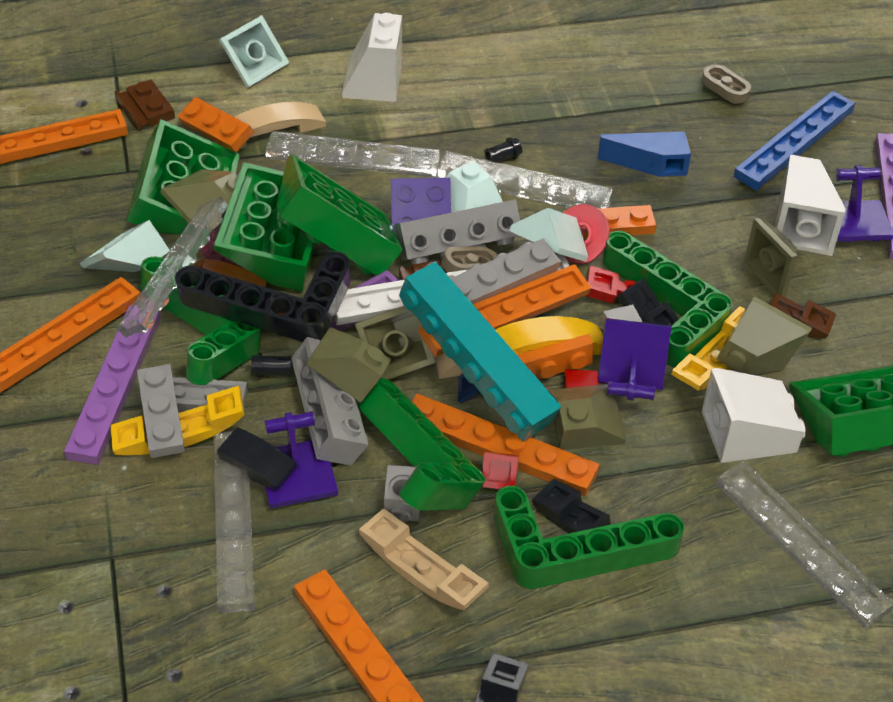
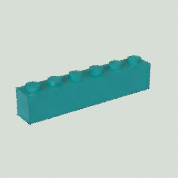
M436 261L407 276L399 293L404 307L412 311L418 318L423 329L428 334H431L441 345L445 355L452 359L463 371L467 381L475 385L484 396L486 403L491 408H494L504 419L508 429L524 442L552 424L562 406Z

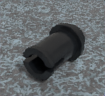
M509 137L506 138V142L485 149L484 155L488 164L494 166L509 158L517 159L523 150L517 138L512 139Z
M258 352V356L252 355L251 375H258V378H261V375L291 376V355L262 356V352Z

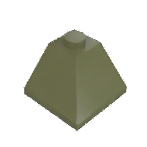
M202 169L162 188L160 193L199 235H202L222 224L238 176L230 171Z
M757 217L753 220L744 263L773 294L777 293L786 297L797 257L796 247L776 227Z
M754 296L728 335L716 360L740 373L750 375L782 371L812 328Z
M404 306L355 324L360 339L381 350L391 360L382 375L383 378L391 380L437 363L436 357L433 356L418 333L421 322L412 311Z
M330 327L306 364L361 403L382 377L391 360L381 350L369 345L364 340Z
M608 384L548 390L562 406L554 419L560 449L567 450L625 444L626 439L616 396L607 395Z

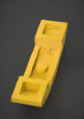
M739 306L723 322L721 331L695 356L689 354L672 370L671 375L700 391L707 388L711 369L730 370L729 366L716 359L745 308Z
M563 316L538 317L514 322L495 329L516 355L589 334L593 342V355H601L604 334L601 328L592 322L579 318Z
M239 385L206 395L208 404L179 413L184 447L201 442L224 431L245 415ZM143 415L111 424L112 449L115 455L150 454Z

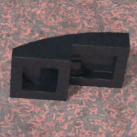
M644 278L616 296L623 307L634 305L644 323L672 326L679 320L667 301L662 304L659 303Z
M236 427L216 450L220 460L246 470L250 480L276 491L297 468L296 462L278 448L239 427Z
M555 479L550 481L532 499L533 505L542 514L568 534L611 525L609 514L582 502L580 491Z
M493 653L483 675L481 688L475 702H517L529 664Z

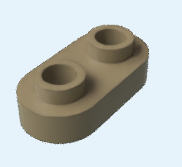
M712 64L704 68L702 83L707 88L732 104H739L748 100L751 85L748 81L722 65Z
M482 246L450 247L446 250L441 260V265L447 273L467 270L475 264L482 265L493 260L497 254L491 249Z

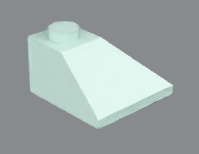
M262 15L219 39L247 88L290 63Z
M474 160L450 171L446 177L451 179V213L503 202L492 176Z
M150 220L123 232L80 262L82 268L137 272L141 270V263L145 258L152 256L162 257L170 250Z

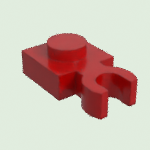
M590 265L586 273V280L592 288L586 296L613 304L618 294L636 282L632 280L619 281L618 273Z

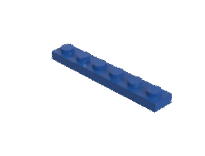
M831 91L737 166L733 177L757 191L788 165L790 155H801L851 114L854 110L855 102Z

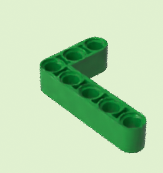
M623 231L609 233V240L606 241V248L604 250V266L612 272L618 273L626 281L632 280L637 282L644 278L657 300L661 303L667 301L672 310L682 316L671 326L666 364L676 367L689 354L695 356L721 331L723 322L731 313V298L630 234Z
M152 256L145 258L141 263V293L205 334L204 337L188 347L186 377L189 382L195 385H207L259 352L261 329L183 305L180 301L175 281V275L180 268L162 257Z
M381 377L362 402H359L358 407L406 459L416 467L399 492L401 498L411 507L422 511L466 509L485 483V476L394 383Z
M505 486L497 492L495 498L494 522L513 576L517 584L526 589H537L674 558L679 553L685 529L684 522L680 517L671 513H662L543 539L527 495L521 488Z

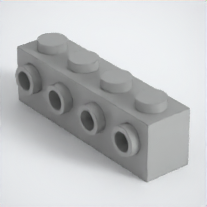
M514 199L395 224V233L403 249L400 253L401 260L410 259L411 265L429 261L428 255L439 253L440 258H443L446 250L450 247H486L485 243L496 241L497 246L515 243L514 237L519 235L509 231L512 224L520 221L517 202Z
M543 238L533 243L526 242L515 251L508 254L501 253L485 264H475L466 272L457 276L450 275L449 277L470 302L475 304L556 272L561 261Z
M307 337L291 359L305 413L313 411L315 426L308 427L316 459L352 466L368 446L360 410L355 398L306 364L321 341Z

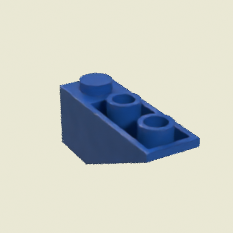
M685 131L600 135L598 159L658 177L687 176L691 152Z

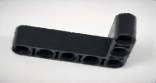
M333 251L327 253L321 259L303 298L192 265L179 269L175 275V281L180 301L187 307L304 342L307 337L322 340L325 333L331 327L347 293L351 276L348 257L341 252Z

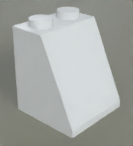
M374 13L348 60L342 98L396 102L402 70V15Z
M790 155L779 198L775 227L787 239L792 241L796 250L832 256L844 218L845 207L821 160Z
M720 368L711 369L701 412L721 463L798 453L801 440L805 437V425L802 419H798L794 410L793 396L787 393L781 380Z

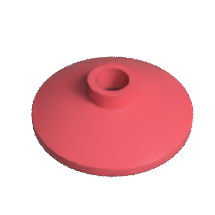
M579 204L572 206L564 213L577 218L582 237L585 232L589 231L588 238L584 241L589 257L586 262L566 256V259L571 263L586 264L599 257L606 248V241L609 240V224L602 211L592 205Z

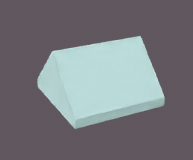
M546 208L512 224L509 231L532 242L544 238L555 253L584 262L589 257L577 218L565 213Z

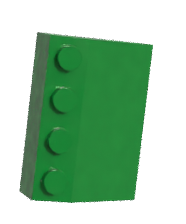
M160 119L147 142L126 221L139 225L150 220L158 233L217 237L221 225L199 235L160 191L162 188L202 169L230 171L236 174L240 154Z
M292 153L289 155L277 200L280 220L292 229L298 227L305 231L306 236L314 243L320 245L323 242L331 247L332 252L337 251L345 254L356 263L355 265L359 270L367 275L373 273L377 276L388 270L403 250L388 215Z
M243 162L214 244V250L272 285L303 292L317 244L306 236L305 231L298 227L292 229L280 220L277 200L284 172Z
M893 365L789 382V389L817 443L830 455L843 457L849 455L850 452L861 450L877 451L881 447L893 445Z

